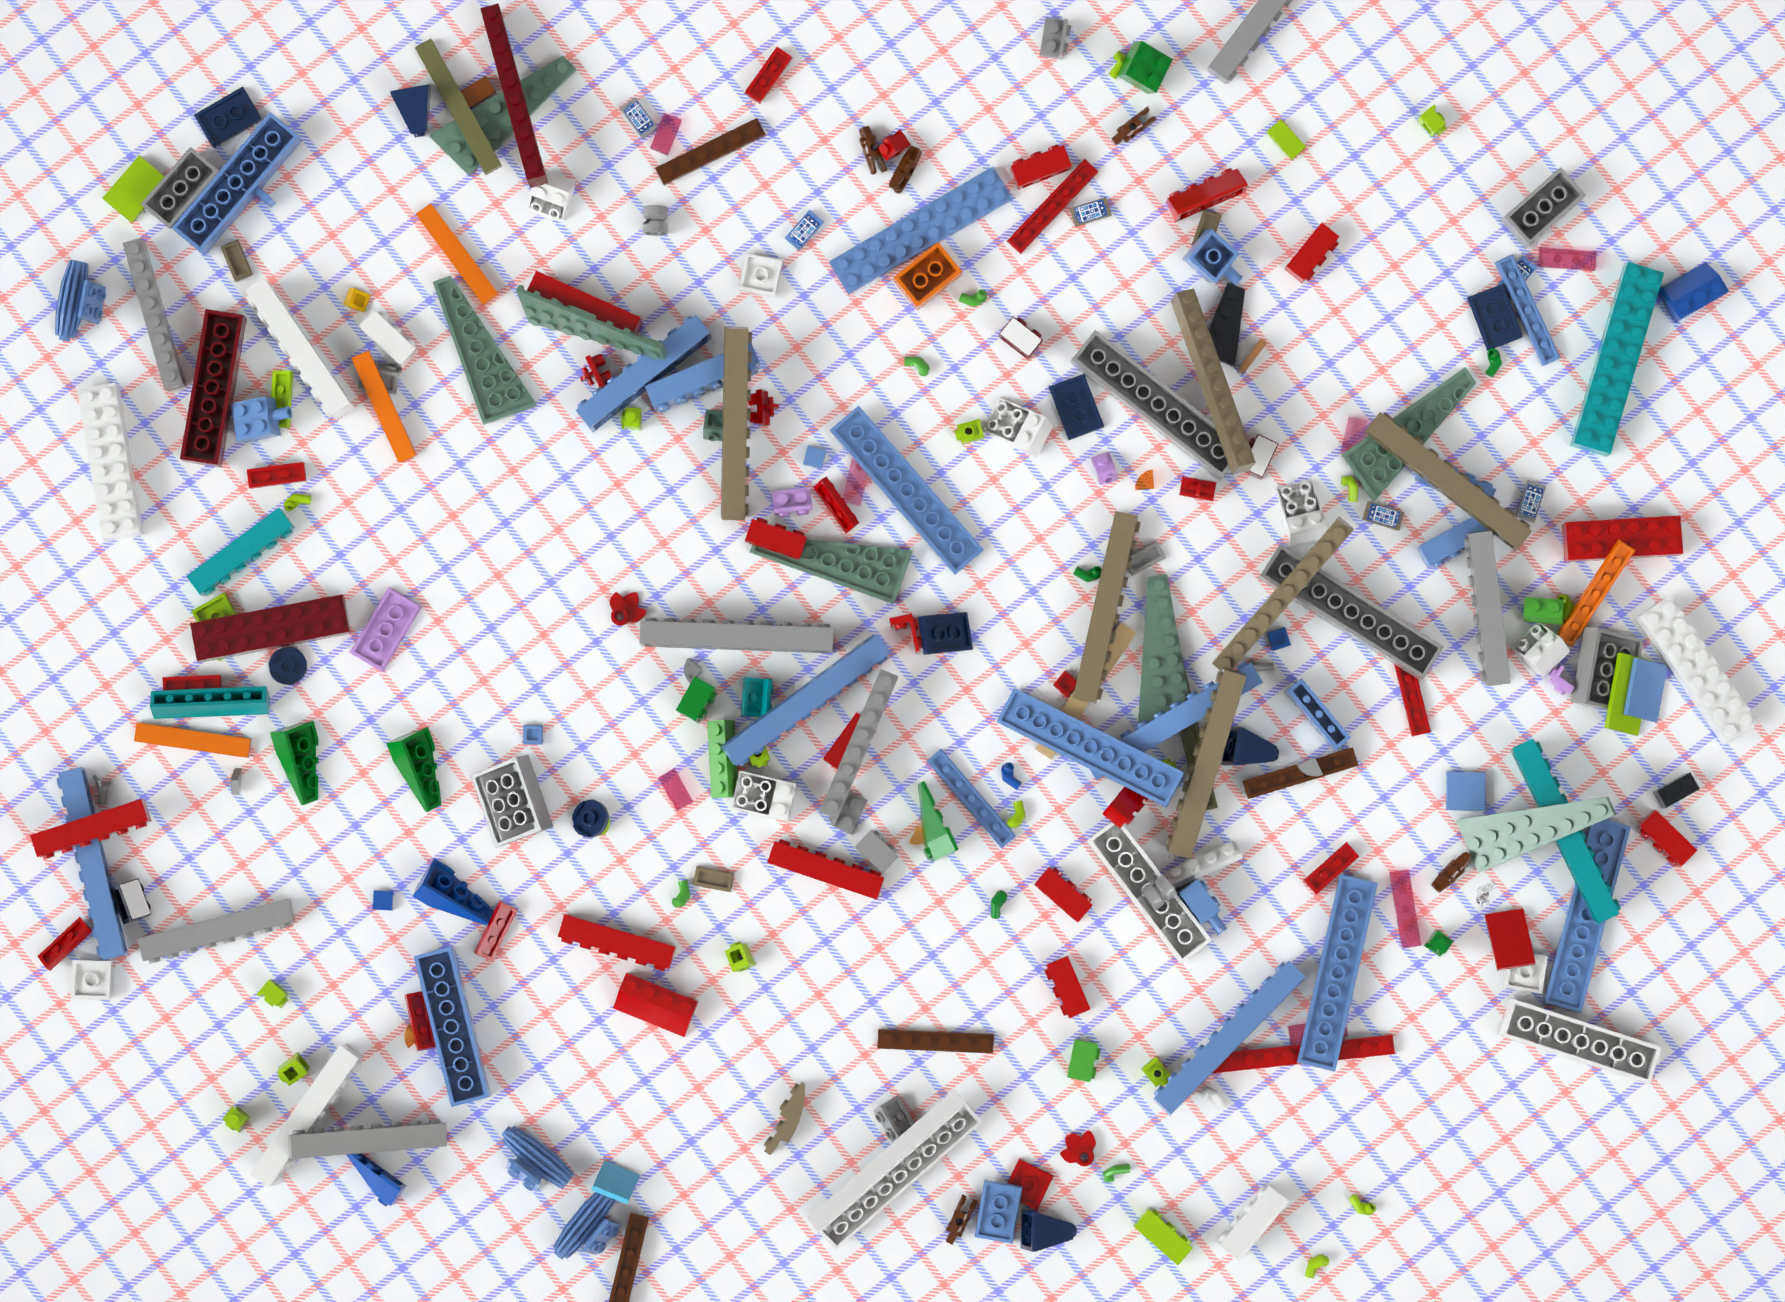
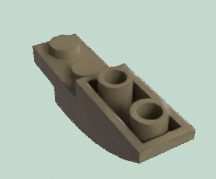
M803 1082L800 1085L795 1084L790 1091L793 1094L789 1101L785 1099L779 1108L782 1110L780 1115L785 1118V1121H779L775 1127L777 1131L775 1136H769L764 1143L766 1147L764 1152L769 1155L772 1154L781 1140L787 1144L789 1143L799 1124L805 1101V1083Z

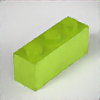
M1147 1208L1133 1226L1178 1266L1193 1249L1190 1246L1192 1241L1184 1234L1180 1237L1175 1232L1177 1228L1169 1221L1167 1224L1161 1220L1162 1215L1155 1208L1152 1211Z

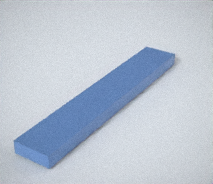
M1513 254L1496 261L1495 266L1541 365L1544 366L1559 359V353Z
M942 749L927 760V763L1001 849L1016 837L1013 831Z

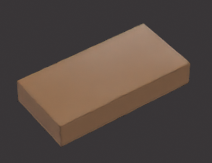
M1259 340L1237 372L1244 375L1266 346L1267 342L1265 340Z

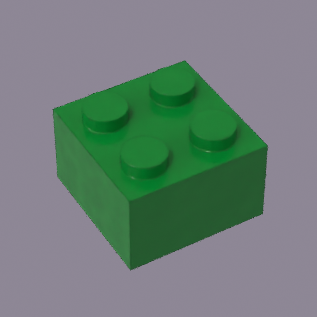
M1143 41L1133 42L1117 76L1147 94L1157 93L1173 59Z
M694 676L676 711L696 723L700 720L703 721L708 713L706 710L708 704H713L717 697V693H715L716 688Z

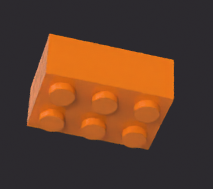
M937 242L893 277V280L918 311L962 276V271L940 243Z

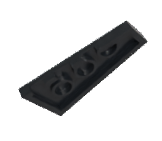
M1227 283L1209 327V332L1220 362L1235 368L1245 289Z

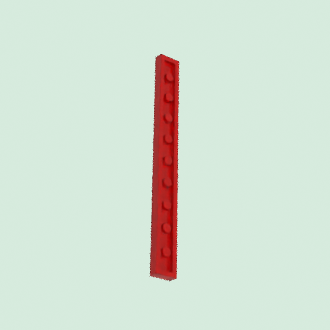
M1393 1035L1342 1040L1338 1060L1395 1054ZM1301 1044L1234 1051L1213 1073L1300 1064L1297 1063Z

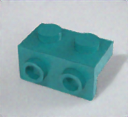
M743 677L741 716L761 717L772 709L771 694L774 689L772 679Z

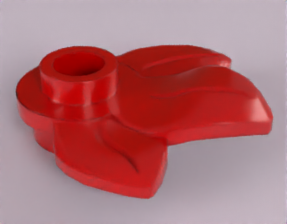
M617 592L612 595L610 607L612 609L611 620L614 624L623 626L628 622L637 623L643 619L646 610L638 607L639 597L637 592L629 593L624 597ZM619 613L624 614L622 620L617 619Z
M1087 1130L1082 1137L1068 1132L1065 1137L1067 1149L1060 1152L1061 1157L1068 1163L1077 1162L1080 1166L1084 1167L1091 1165L1094 1161L1093 1150L1096 1146V1140L1092 1132ZM1087 1153L1088 1159L1082 1160L1081 1154Z

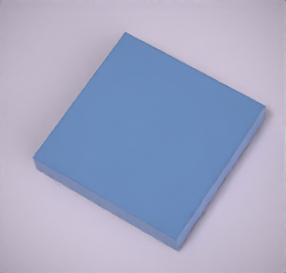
M1446 772V810L1485 811L1486 772Z

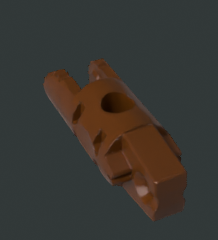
M1147 106L1116 129L1118 133L1111 138L1112 142L1115 145H1118L1123 140L1126 143L1157 121V118L1153 116L1142 124L1140 118L1150 111ZM1133 125L1136 129L1131 130L1129 127Z
M869 126L862 127L859 130L861 136L859 141L871 175L877 173L874 161H877L881 172H886L887 167L882 154L878 150L879 144L877 143L876 136L872 134Z
M910 146L898 164L889 183V187L895 193L900 194L917 167L922 154L919 148Z
M1463 852L1462 855L1456 860L1453 859L1439 872L1431 884L1438 893L1452 885L1465 872L1464 869L1472 860L1470 853Z
M963 1194L946 1228V1231L949 1232L946 1242L953 1245L957 1236L962 1237L965 1227L978 1201L973 1200L968 1212L961 1210L967 1197ZM961 1218L963 1222L957 1223L956 1219Z

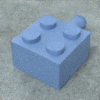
M1206 229L1182 258L1209 283H1217L1222 275H1224L1234 285H1237L1243 277L1231 267V264L1240 253L1212 229Z
M263 396L231 403L236 441L248 443L281 436L279 420L292 418L290 406L277 409L276 398Z
M1195 879L1178 891L1177 894L1199 924L1209 922L1218 936L1222 931L1228 929L1218 916V912L1221 911L1219 909L1221 904L1215 896L1211 897L1208 894L1209 888L1203 880Z

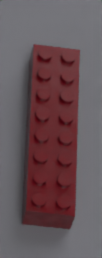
M205 309L180 460L183 462L222 468L232 410L231 403H233L247 322V318L242 314Z
M343 594L190 623L196 659L199 663L352 634L345 596Z

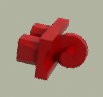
M602 354L593 357L588 355L585 359L591 372L588 371L587 367L582 368L581 370L584 375L580 377L581 382L587 381L589 386L595 384L592 378L595 377L599 387L603 389L608 384L607 381L612 375L609 370L601 374L597 370V368L606 364Z
M759 389L756 390V393L751 394V401H748L751 406L757 405V412H750L749 422L763 426L770 425V417L774 416V409H779V404H774L773 397H768V391Z
M1182 476L1179 496L1213 502L1217 482Z

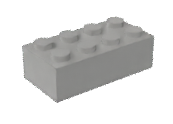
M1560 167L1504 216L1501 222L1527 249L1576 206L1586 194Z

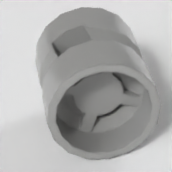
M663 205L644 206L643 218L646 221L643 223V234L650 236L667 235L668 223L665 220L668 218V207Z
M1164 874L1154 880V885L1149 884L1141 890L1155 910L1164 905L1165 899L1169 901L1178 895Z

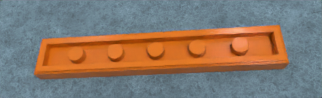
M431 203L416 213V216L483 305L499 295Z
M370 350L352 357L353 364L398 462L401 463L416 456V451Z
M1619 539L1617 540L1556 633L1565 643L1570 646L1574 645L1635 552L1634 548Z
M138 722L134 736V742L249 758L252 740Z

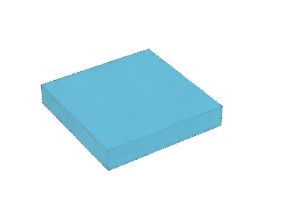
M604 1160L591 1190L628 1204L640 1174Z

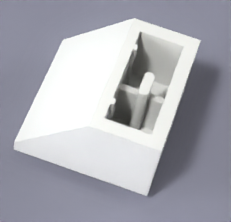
M545 170L548 183L531 188L527 211L563 223L573 197L576 181Z
M1536 623L1511 647L1533 671L1543 678L1570 652L1563 639L1541 623Z

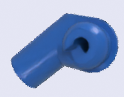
M1007 762L1001 768L1002 780L1017 790L1022 782L1014 777V765Z

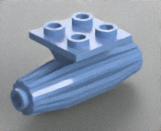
M69 260L61 281L55 316V335L59 336V340L70 342V338L74 339L81 319L99 324L102 318L106 287L88 280V263Z
M508 1126L502 1133L504 1137L502 1141L517 1157L516 1159H509L506 1169H508L507 1173L514 1179L518 1177L523 1181L522 1185L529 1191L534 1190L537 1192L542 1178L563 1189L574 1176V1173L563 1160L536 1137L516 1126L512 1128Z
M597 1192L593 1193L564 1226L553 1246L555 1249L554 1254L562 1260L564 1257L568 1259L584 1244L585 1246L582 1249L584 1252L594 1255L602 1253L607 1247L606 1243L610 1238L612 1239L618 1234V1228L621 1226L619 1222L605 1219L616 1200Z

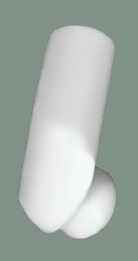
M1204 1087L1199 1092L1204 1100L1211 1097L1220 1110L1227 1106L1226 1101L1218 1091L1210 1087Z

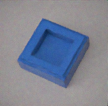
M1285 627L1266 633L1272 651L1291 646Z
M374 890L372 910L393 911L394 891Z

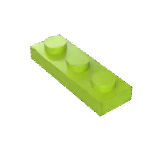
M273 370L271 397L276 398L277 409L286 406L291 408L293 371ZM291 418L279 420V427L290 429Z

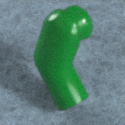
M1491 348L1487 352L1490 366L1485 374L1491 378L1494 377L1502 365L1500 353L1495 348Z
M1077 566L1073 575L1085 582H1092L1100 578L1102 569L1099 566H1095L1093 569L1085 571Z
M1003 890L997 891L991 899V918L993 919L1000 918V908L1007 901V894Z

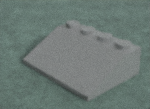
M1585 627L1571 703L1608 710L1618 653L1641 657L1644 639L1602 628Z
M529 755L512 758L471 775L496 848L553 827Z

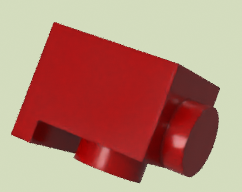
M900 129L893 136L889 135L882 140L883 144L879 146L878 150L885 160L888 161L901 155L911 144Z

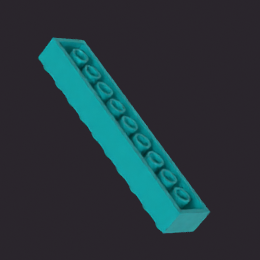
M1631 262L1623 265L1570 446L1605 457L1611 454L1664 272Z
M1531 739L1511 749V753L1538 807L1569 803L1565 794H1560L1559 792L1560 784L1557 777H1552L1550 773L1552 768L1548 759H1543L1541 755L1543 749L1539 741L1535 742L1534 739ZM1579 830L1556 840L1555 843L1595 924L1598 925L1619 915L1618 910L1621 907L1617 899H1612L1610 895L1612 889L1608 881L1604 882L1601 877L1604 874L1599 863L1595 864L1593 860L1594 852L1590 846H1586L1584 842L1586 836L1583 830Z

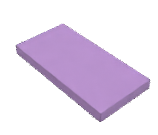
M388 587L349 653L379 671L384 672L422 606Z

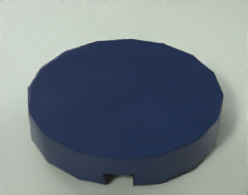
M283 647L271 655L269 671L272 678L278 683L293 685L304 678L307 672V660L298 649Z
M593 799L580 802L572 814L574 830L586 838H595L601 835L608 824L609 814L607 808L601 802Z

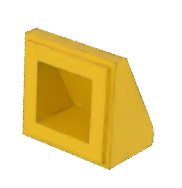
M350 287L343 305L364 313L371 295Z

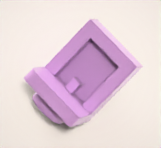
M1110 452L1091 457L1099 485L1109 484L1118 480Z
M1560 665L1558 668L1554 667L1549 674L1551 678L1548 682L1554 685V690L1561 695L1571 694L1575 687L1559 677L1565 667L1563 665Z

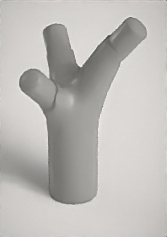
M1253 659L1249 660L1257 672L1274 670V663H1259Z
M94 775L93 778L98 789L99 804H106V791L112 782L108 781L103 785L102 781Z

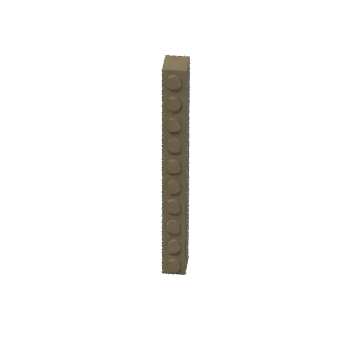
M1193 288L1176 292L1171 300V304L1231 473L1233 475L1250 471L1256 461L1195 290Z
M724 326L721 469L722 520H745V515H748L749 506L745 504V496H749V485L745 484L746 477H749V466H746V458L750 457V447H746V439H750V428H747V420H750V408H747V401H751V389H747V383L751 382V370H748V363H751L752 352L748 351V343H752V332H749L748 327Z
M1380 412L1364 431L1366 435L1486 529L1491 530L1495 536L1514 551L1519 549L1532 532L1527 522L1522 519L1520 521L1516 519L1514 512L1508 508H1502L1499 505L1500 502L1495 497H1488L1483 493L1485 490L1478 484L1473 485L1468 481L1469 477L1462 472H1456L1453 469L1454 466L1449 461H1442L1435 450L1431 448L1428 450L1423 446L1424 442L1416 436L1414 438L1408 434L1409 431L1401 424L1399 426L1393 422L1394 419L1389 414H1382Z
M1115 511L1073 695L1075 700L1094 704L1097 703V699L1101 700L1103 689L1100 688L1101 681H1105L1107 670L1104 669L1105 663L1110 662L1112 651L1108 650L1110 644H1114L1116 635L1113 632L1114 625L1118 626L1120 618L1117 610L1118 606L1122 607L1124 596L1121 595L1122 588H1126L1128 577H1125L1126 570H1130L1132 565V558H1129L1131 551H1135L1137 540L1133 539L1135 532L1139 533L1141 524L1138 521L1137 515Z
M1339 516L1226 645L1212 664L1220 671H1222V667L1233 669L1353 532L1354 528Z
M1222 667V671L1217 673L1215 682L1218 684L1216 690L1213 689L1210 695L1211 707L1206 709L1204 719L1207 720L1205 726H1201L1199 731L1200 743L1195 745L1193 751L1195 759L1193 763L1190 762L1187 772L1190 774L1189 779L1184 781L1182 787L1184 795L1182 799H1179L1176 810H1179L1177 818L1173 817L1171 823L1173 831L1166 840L1165 846L1168 847V852L1189 859L1192 857L1247 676L1244 672Z

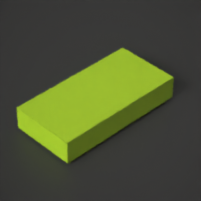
M1282 119L1266 132L1291 161L1306 148Z

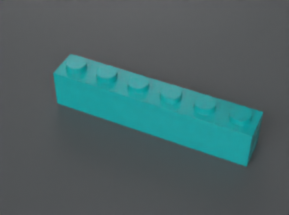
M277 508L186 577L199 595L209 596L220 583L222 585L227 583L231 579L230 576L232 574L242 572L247 567L246 564L251 560L253 562L258 560L262 556L261 553L263 551L273 549L278 544L277 541L282 537L284 539L289 537L293 533L292 530L295 526L283 510Z
M267 686L151 691L150 710L154 719L269 714L270 696Z

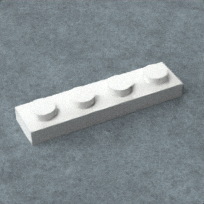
M1232 841L1164 873L1175 889L1236 862L1243 857L1235 841Z

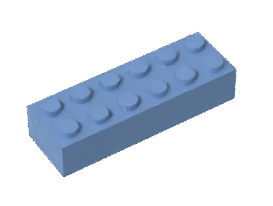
M748 343V351L752 352L751 363H748V370H751V376L759 372L758 370L761 369L752 343ZM724 353L646 385L645 389L655 412L664 413L670 410L672 405L677 404L680 406L687 403L689 398L695 397L697 399L706 395L705 392L708 390L717 391L723 388Z

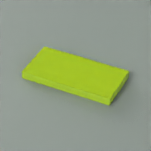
M1618 653L1604 728L1638 736L1641 719L1623 714L1633 659H1647Z

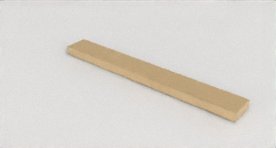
M1122 622L1114 631L1116 633L1114 644L1109 646L1108 651H1112L1110 662L1105 663L1106 677L1137 633ZM1073 692L1061 711L1079 719L1089 702L1075 700ZM1038 744L1035 750L1050 760L1056 753L1041 744Z

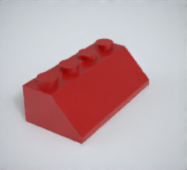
M1232 168L1221 172V176L1216 178L1210 176L1204 179V183L1200 185L1194 183L1186 187V191L1180 193L1178 190L1169 194L1166 203L1174 221L1178 222L1204 209L1245 193L1248 187L1246 180L1238 169L1232 170Z
M627 972L618 991L613 1009L685 1037L699 1001Z

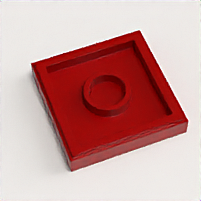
M1018 1159L1007 1183L1023 1186L1020 1203L1037 1211L1054 1175Z

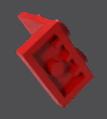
M911 613L889 618L890 627L895 628V631L906 629V625H910L915 653L920 654V649L923 648L921 636L916 635V630H919L917 617L913 618Z

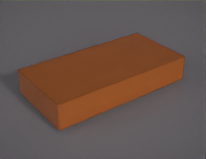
M486 76L461 90L470 108L496 93Z

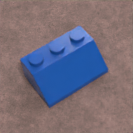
M1705 262L1661 287L1658 295L1674 322L1677 323L1721 298L1729 290L1721 276Z

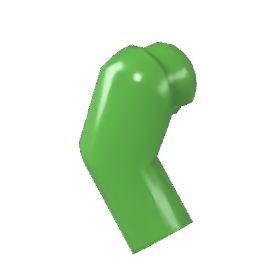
M981 289L972 296L961 293L959 302L977 307L986 301L987 292Z
M905 356L904 366H915L919 370L920 376H927L929 374L928 370H930V367L923 358Z
M687 880L678 882L680 893L676 898L672 899V905L676 908L685 906L691 895Z
M1128 1163L1118 1164L1108 1168L1102 1175L1104 1176V1182H1113L1114 1175L1130 1173V1165Z

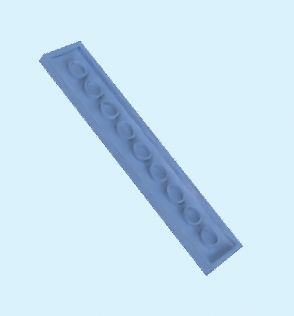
M991 167L830 260L829 263L849 295L934 246L937 242L943 241L1012 201V197L994 167Z
M859 405L830 429L832 435L954 575L984 551Z
M1016 688L1013 689L997 720V723L1166 808L1185 774Z
M1605 819L1589 827L1585 844L1587 847L1590 846L1595 855L1593 860L1595 864L1599 863L1604 873L1601 877L1604 882L1608 881L1612 892H1610L1612 897L1631 826ZM1576 883L1573 887L1543 1002L1582 1013L1606 921L1598 925L1595 924Z
M1342 874L1339 875L1297 1063L1333 1072L1336 1071L1378 883Z

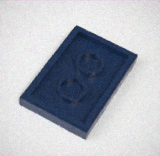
M244 87L237 89L194 114L213 148L263 120Z
M1504 284L1467 297L1487 351L1523 338Z
M1085 374L1048 387L1068 441L1104 428Z
M967 612L918 617L924 655L973 650Z

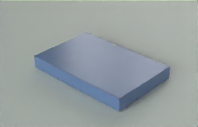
M1639 658L1633 659L1623 715L1658 722L1667 672L1666 665Z
M984 1179L974 1237L1013 1244L1023 1186Z

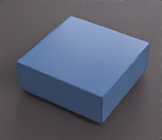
M260 187L254 191L269 207L272 208L276 204Z
M808 446L803 465L822 469L826 450Z
M523 725V745H543V725Z

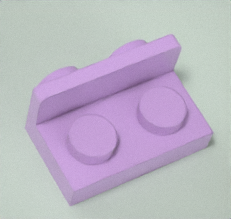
M810 487L772 491L774 514L779 515V518L789 517L790 513L796 512L798 515H807L809 511H813Z

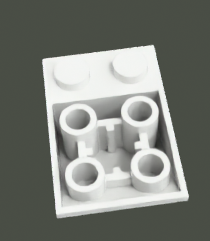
M1000 397L982 431L1023 453L1037 458L1054 424L1045 416Z
M1309 479L1275 487L1290 546L1319 540L1328 527L1313 480Z
M739 771L731 808L788 822L797 784Z

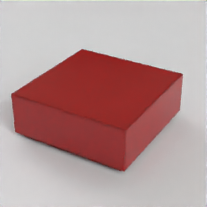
M1064 671L1053 686L1068 698L1075 689L1077 680L1067 671Z

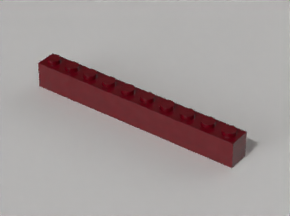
M497 3L480 8L527 182L530 188L547 184L548 179L500 6Z

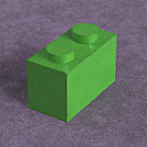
M1525 597L1524 622L1562 625L1564 600Z
M1074 1039L1067 1072L1068 1078L1090 1082L1091 1078H1095L1097 1068L1094 1067L1095 1059L1099 1060L1101 1051L1098 1048V1044Z

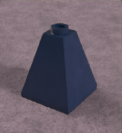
M431 84L390 91L410 133L414 134V138L426 136Z
M1231 727L1221 765L1237 766L1274 762L1279 757V749H1277L1276 745L1243 727Z
M1021 1209V1249L1037 1252L1073 1240V1237L1076 1236L1077 1228L1073 1223Z

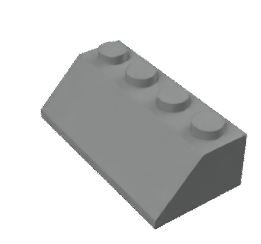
M190 147L141 205L161 223L171 229L217 175L219 170Z

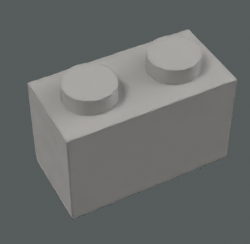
M870 830L855 848L877 869L884 873L899 857L896 854L898 850L892 844L887 846L882 841L884 837L877 830L874 833Z

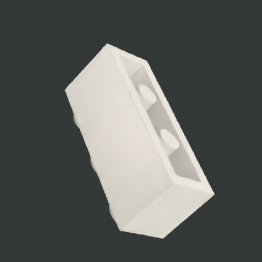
M373 310L358 327L403 368L418 352L415 348L417 344L409 337L405 339L401 335L403 331L397 325L391 326L387 322L389 318L383 312L377 313Z

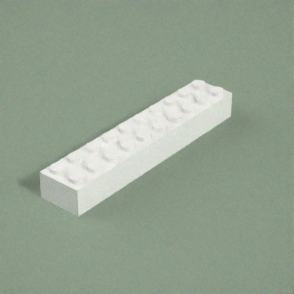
M952 1090L807 1217L817 1232L837 1250L982 1123L981 1119L955 1090Z

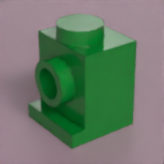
M1434 930L1424 947L1441 957L1442 954L1447 952L1454 941L1440 931Z

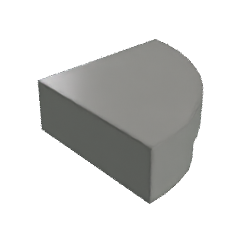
M688 658L685 662L684 673L688 682L691 683L694 676L698 677L703 669Z
M1315 757L1297 765L1299 770L1306 775L1314 777L1323 775Z
M235 768L231 777L232 795H239L242 768Z

